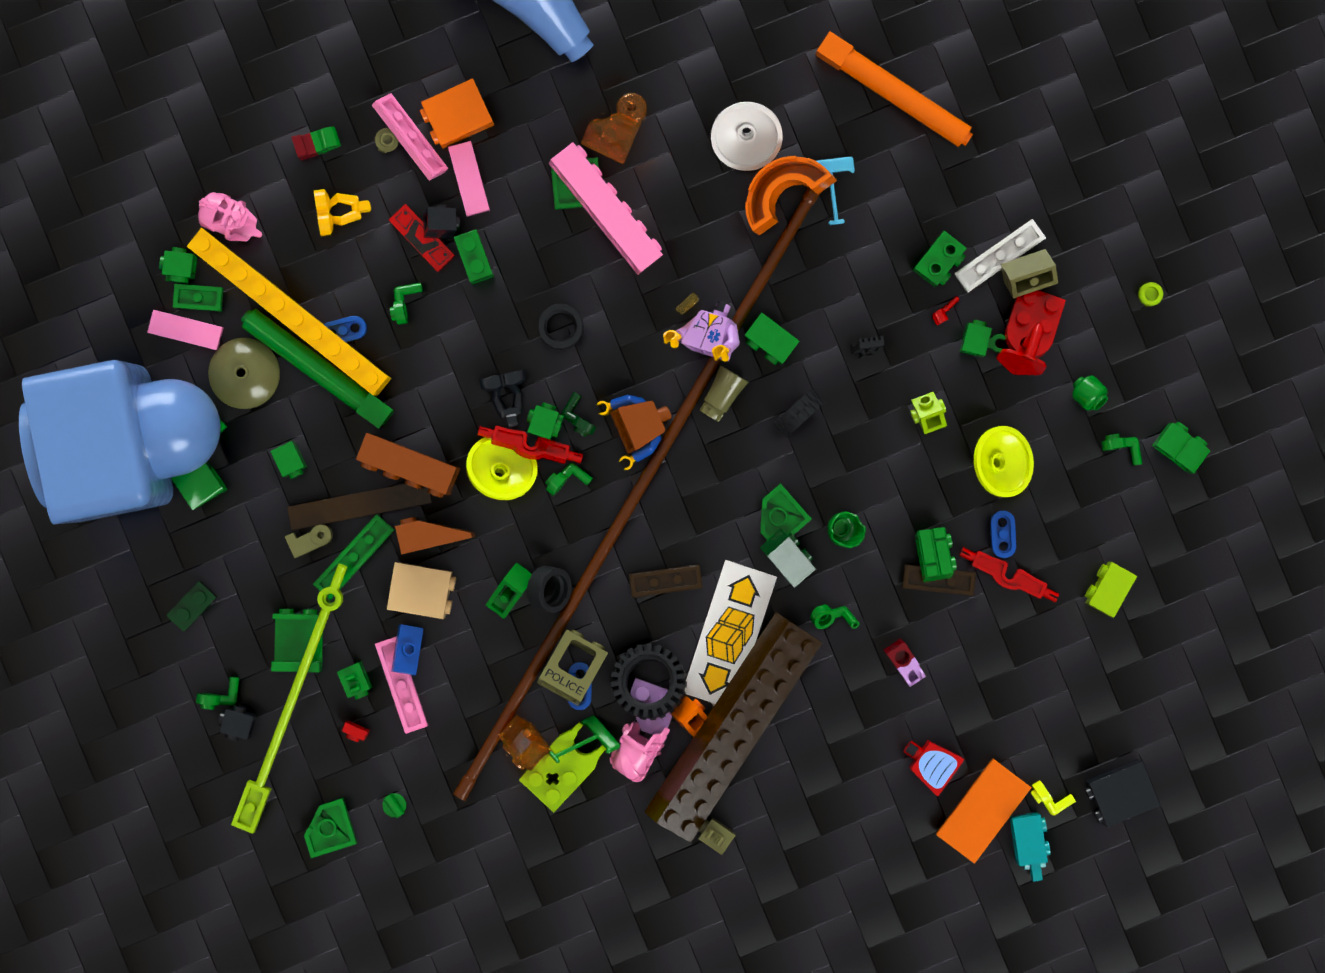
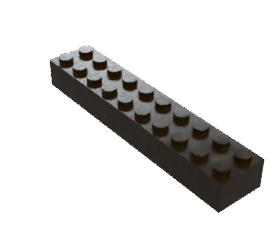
M776 612L708 714V718L704 721L695 737H693L644 812L657 824L692 842L822 645V642Z

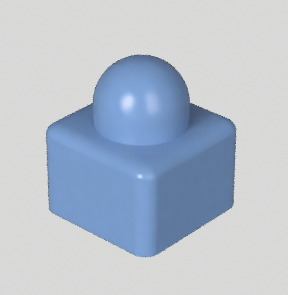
M109 360L22 379L25 403L21 405L19 411V435L23 459L33 491L39 502L47 508L49 518L53 524L84 522L168 504L173 497L171 477L188 474L200 468L210 459L220 439L221 424L217 408L202 389L192 383L178 379H164L152 382L148 371L141 365Z

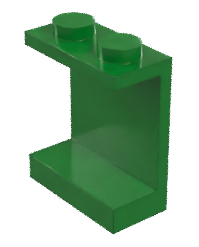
M279 609V613L273 614V619H275L274 661L271 662V671L298 672L319 616L317 609H303V614L294 613V609ZM323 633L308 672L319 673L322 671Z

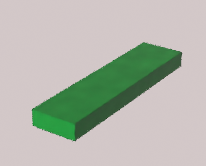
M376 514L313 585L320 591L330 586L338 564H343L347 566V570L339 588L341 590L395 529L381 516ZM329 594L328 599L332 600L334 595Z

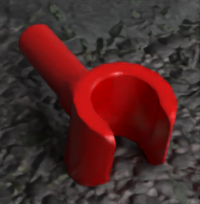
M955 296L946 306L933 313L932 318L936 325L949 319L945 312L949 311L960 300L959 297Z

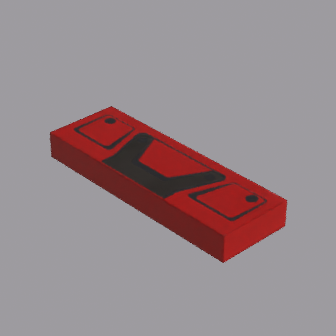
M406 204L389 219L394 227L437 272L455 257L439 238H424V223Z

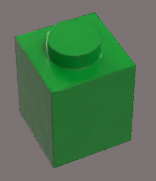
M290 441L270 451L282 477L296 478L303 474L302 469L307 468L295 441Z

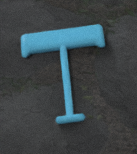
M851 156L816 161L824 166L832 175L834 172H855L854 160ZM833 183L830 186L834 220L829 221L828 224H843L845 222L844 219L838 220Z

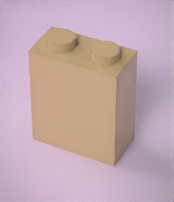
M395 562L387 610L444 619L446 614L450 615L452 601L448 599L450 591H454L456 577H452L453 571Z

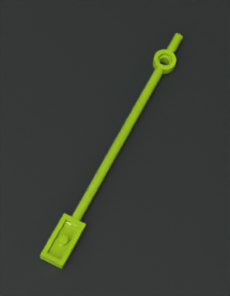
M338 564L331 585L322 589L318 594L317 601L321 611L256 782L252 780L247 782L233 818L232 826L249 833H255L272 788L265 786L329 614L331 611L339 608L343 602V594L339 590L347 570V566L343 564ZM329 594L334 595V602L328 600Z

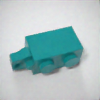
M1038 812L1010 816L1016 863L1019 866H1024V870L1030 869L1033 882L1043 880L1041 867H1046V862H1048L1047 856L1051 855L1049 842L1045 841L1043 833L1047 832L1046 820L1044 817L1041 818Z

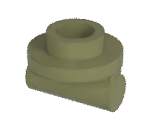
M383 128L377 132L375 144L378 151L387 153L393 151L398 146L399 141L389 128Z

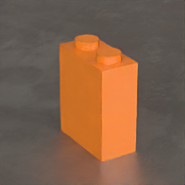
M473 78L421 102L423 109L420 110V113L425 123L430 122L433 128L430 131L431 137L435 145L440 143L443 149L494 126Z

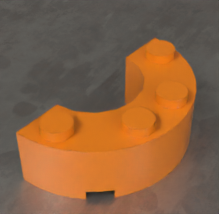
M787 156L770 162L756 174L748 188L749 192L747 202H745V209L752 231L761 235L778 223L775 214V204L779 195L785 189L793 185H804L819 194L837 181L836 178L824 166L810 158Z

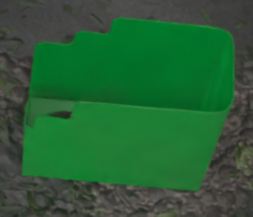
M206 463L193 472L171 477L192 510L199 508L227 490L214 468L209 469Z

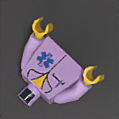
M718 301L713 313L704 310L699 311L697 316L680 329L666 331L663 334L664 343L670 342L672 348H677L679 341H682L681 343L691 351L714 357L715 361L721 359L724 362H729L731 353L740 344L737 324L727 318L731 306Z

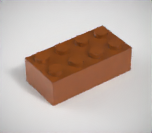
M366 433L356 460L361 462L360 466L375 472H377V469H381L384 471L383 476L394 480H399L400 477L406 479V485L421 489L422 486L429 488L427 493L440 498L451 494L460 468L370 433Z

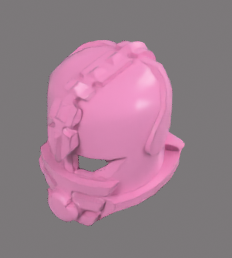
M215 192L209 193L199 201L198 220L202 227L225 235V239L229 241L247 242L252 236L262 237V233L256 229L257 219L246 208L245 202L241 200L236 201L226 194Z
M626 723L622 728L623 735L619 740L621 742L620 748L611 753L610 764L619 773L633 782L642 781L650 769L654 758L662 754L661 749L665 746L664 742L670 729L665 727L661 734H653L649 740L640 735L639 723Z

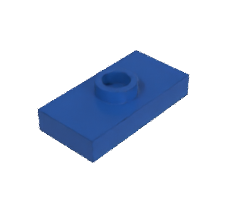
M398 625L391 672L416 675L423 628Z

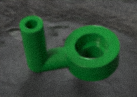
M421 283L398 286L394 289L395 301L393 302V307H390V315L392 321H396L398 325L408 323L404 295L423 292Z
M1120 434L1105 436L1106 440L1101 441L1103 451L1130 447L1133 466L1142 465L1138 438H1120Z
M571 462L558 475L553 473L545 482L548 485L546 491L554 496L572 474L585 485H588L593 478L575 463Z
M820 605L813 610L810 616L811 622L817 629L829 627L835 618L841 616L852 629L859 626V621L846 606L831 609L829 605Z
M230 677L228 696L197 693L196 703L200 704L201 709L211 710L215 709V705H235L237 703L239 677Z

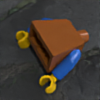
M632 395L612 399L610 403L605 401L597 403L596 406L606 405V411L599 414L603 416L611 414L627 453L632 452L631 456L623 455L619 462L625 458L630 460V466L625 467L624 470H629L635 461L639 462L653 454L661 441L660 435L665 432L663 422L671 419L668 407L664 406L656 409L653 401L646 402L642 397Z

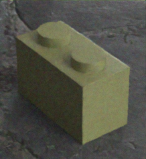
M1046 249L1001 264L1004 284L1013 298L1058 284L1056 265Z

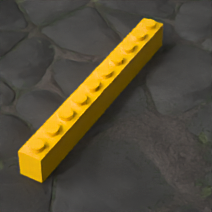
M201 228L187 245L189 249L373 396L377 397L392 379L205 229Z

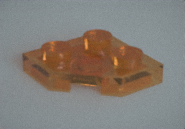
M621 112L612 114L611 117L592 120L588 124L581 144L624 164L641 122Z

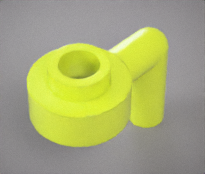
M1040 780L1031 785L1034 789L1030 792L1038 804L1042 802L1053 816L1076 802L1074 797L1069 794L1055 804Z

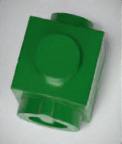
M172 247V251H165L164 256L160 257L159 269L166 276L165 281L188 284L189 279L195 280L198 256L186 253L187 249Z
M542 403V406L536 405L535 410L530 409L526 422L530 423L528 433L549 440L552 439V436L557 438L564 416L555 411L556 406Z

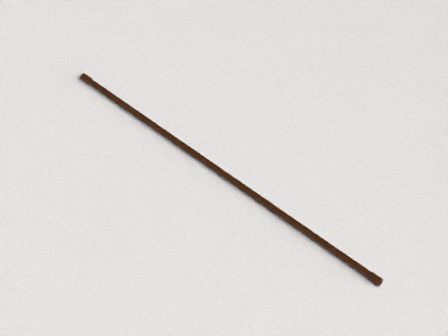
M809 187L806 189L800 204L732 318V321L737 324L738 331L810 208L815 204L821 193L817 194ZM710 356L571 593L567 605L560 612L469 770L455 789L453 794L459 799L466 801L476 783V779L719 366L721 359L715 361L714 357Z

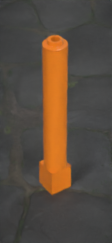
M829 31L816 51L815 55L835 69H841L957 147L961 144L966 146L973 135L970 132L971 126L854 50V46Z

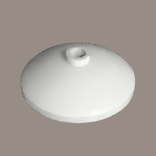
M739 102L727 107L717 116L711 130V143L717 157L727 166L742 171L756 170L769 164L779 153L783 140L782 127L777 116L767 107L755 102ZM744 128L751 129L749 133H744L742 130Z

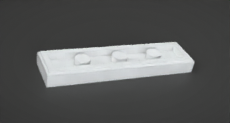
M1031 219L955 272L954 275L968 293L1000 271L1002 263L1017 259L1046 237L1034 220Z

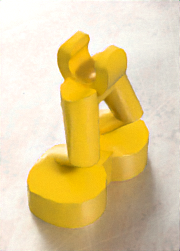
M325 189L314 190L321 236L331 235L334 224L342 226L360 220L361 213L371 211L370 202L368 200L359 201L358 196L336 193L330 199ZM338 202L352 206V211L342 216H332L330 213L331 208Z

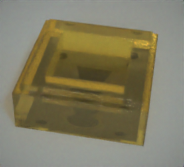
M693 292L676 307V311L683 316L699 302V298Z

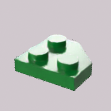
M781 483L762 499L760 533L767 541L780 529L787 535L790 533L794 535L812 519Z
M344 798L321 804L317 809L310 826L304 834L311 858L358 843Z

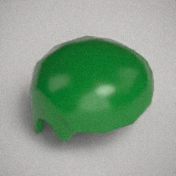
M847 511L836 513L828 523L829 538L837 546L853 548L859 546L865 538L866 527L859 520V516Z

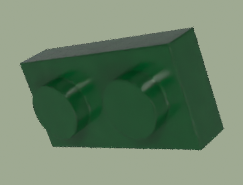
M198 581L166 616L185 632L212 604L217 596L205 584Z

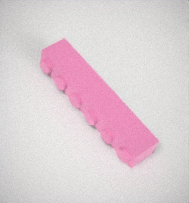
M572 142L550 160L549 165L636 274L639 275L663 255L660 252L662 250L660 244L654 238L651 240L645 233L647 229L640 220L636 221L632 217V210L629 205L617 198L616 189L611 183H605L601 178L602 172L595 164L591 165L586 159L587 154L580 145L576 146Z

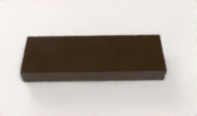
M699 564L629 574L632 598L703 588Z
M904 565L902 588L974 596L976 572L956 570L949 579L923 582L920 566Z

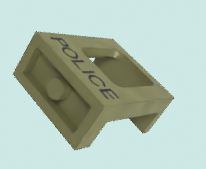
M566 630L537 683L579 706L608 652L604 651L605 648L597 642L590 643L583 639L584 636L578 631ZM570 643L595 657L582 679L572 676L558 666Z

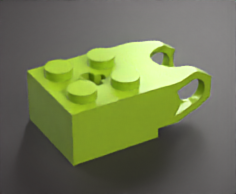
M580 721L572 729L560 734L519 779L552 812H555L595 769L599 757L606 750L603 745L590 753H582L575 749L558 757L559 763L553 760L549 755V751H553L556 754L575 745V737L583 726ZM556 772L559 775L557 777L559 781L550 782L547 774L553 775Z

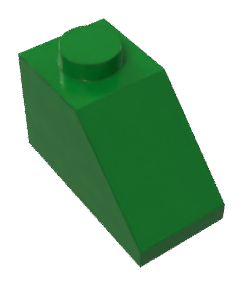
M516 562L490 597L486 606L505 619L526 591L532 574Z

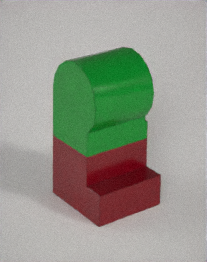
M334 126L291 137L300 160L326 153L341 146Z

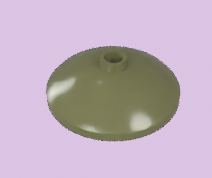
M237 338L226 342L214 353L209 364L208 377L213 392L222 402L238 409H251L264 404L273 396L280 380V367L275 354L268 346L255 339ZM240 368H243L245 370V375L243 377L238 376V370Z

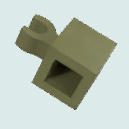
M712 816L709 820H705L698 831L700 832L698 839L721 855L736 836L734 831Z

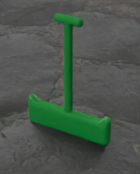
M593 715L581 721L594 734L593 736L556 754L553 751H549V755L556 763H559L558 757L595 739L600 741L608 754L619 749L620 744L596 716Z

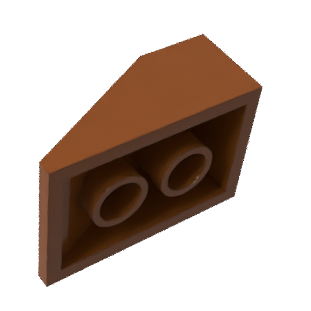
M416 517L400 520L401 525L395 526L401 554L475 537V532L424 520L417 521Z

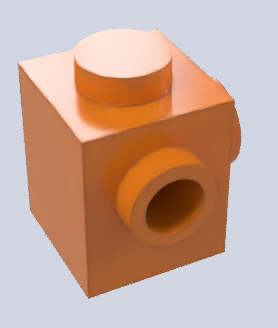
M685 695L680 700L682 703L679 707L676 706L674 708L675 711L670 714L681 727L695 737L708 717L703 712L705 707L696 698L692 701Z

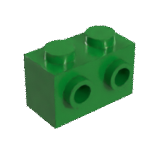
M943 231L913 271L934 288L939 283L943 286L951 276L949 270L952 266L958 267L965 259L966 255L963 252L967 248L946 231Z

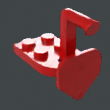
M1039 290L1015 298L1005 330V340L1009 349H1002L997 356V360L1009 372L1015 375H1041L1045 371L1046 363L1038 358L1043 356L1053 343L1066 300Z

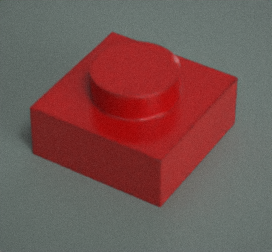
M349 720L345 722L342 732L347 733L345 737L355 742H359V740L364 741L370 731Z

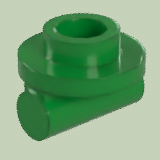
M392 793L383 799L382 806L388 816L399 818L404 814L407 804L402 795Z

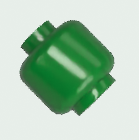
M1093 375L1085 378L1082 376L1073 384V399L1087 411H1097L1108 400V389Z

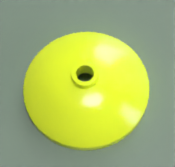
M997 426L987 430L978 440L974 451V468L977 478L989 493L997 497H1013L1021 493L1028 486L1034 469L1033 453L1026 438L1018 430L1009 426Z
M486 437L473 445L466 460L467 475L473 486L485 496L497 500H512L527 493L533 486L538 471L536 460L523 458L511 449L491 444V439ZM495 473H501L503 476L499 477Z

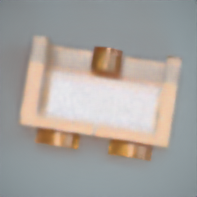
M518 715L498 735L504 744L502 746L503 749L512 755V762L522 770L526 768L531 771L545 755L549 754V751H552L535 725Z

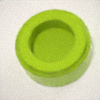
M1149 282L1140 287L1138 298L1145 306H1155L1161 302L1163 290L1159 284Z

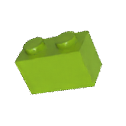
M1107 562L1106 565L1102 564L1098 570L1097 577L1099 578L1095 586L1091 585L1085 594L1087 598L1085 603L1114 618L1137 576L1113 562Z

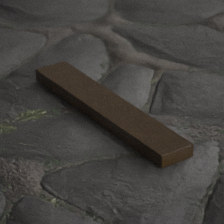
M402 484L289 506L287 509L291 530H297L432 503L431 494L427 493L429 489L422 486L421 489Z

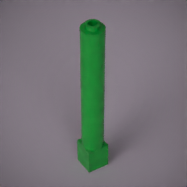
M248 310L242 317V328L355 410L356 413L378 429H382L395 412L393 408L378 397L373 396L361 385L259 310Z

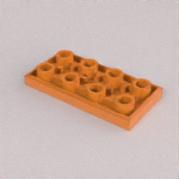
M992 758L937 831L936 835L975 864L1032 787Z

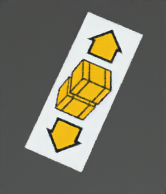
M725 560L687 675V688L685 687L684 690L687 695L716 704L756 643L777 579L776 576Z

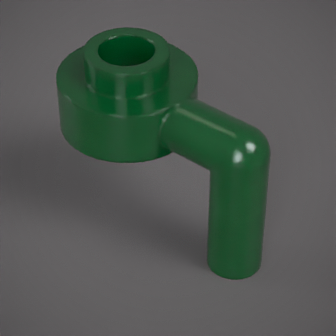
M573 392L561 415L576 426L574 431L584 437L588 434L593 436L597 427L573 413L582 397L580 394Z

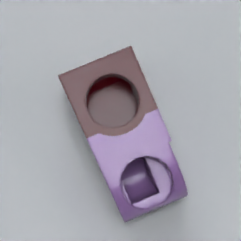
M901 638L883 650L909 687L926 677L919 666L920 664Z

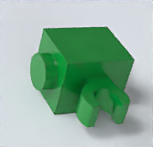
M973 320V323L969 322L965 326L959 352L984 357L988 348L999 353L1002 348L996 347L995 341L997 339L1005 340V336L997 334L990 338L992 328L986 327V322Z
M362 661L337 671L347 698L354 696L355 700L368 695L367 690L371 689L372 685Z

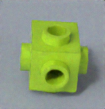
M934 392L911 400L913 410L910 411L911 417L915 424H920L924 434L947 426L944 416L946 412L945 405L942 399L938 400Z

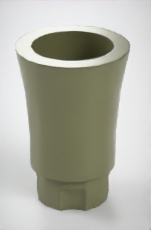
M720 365L716 378L704 398L705 402L701 406L700 411L719 422L724 412L727 413L731 404L749 382Z

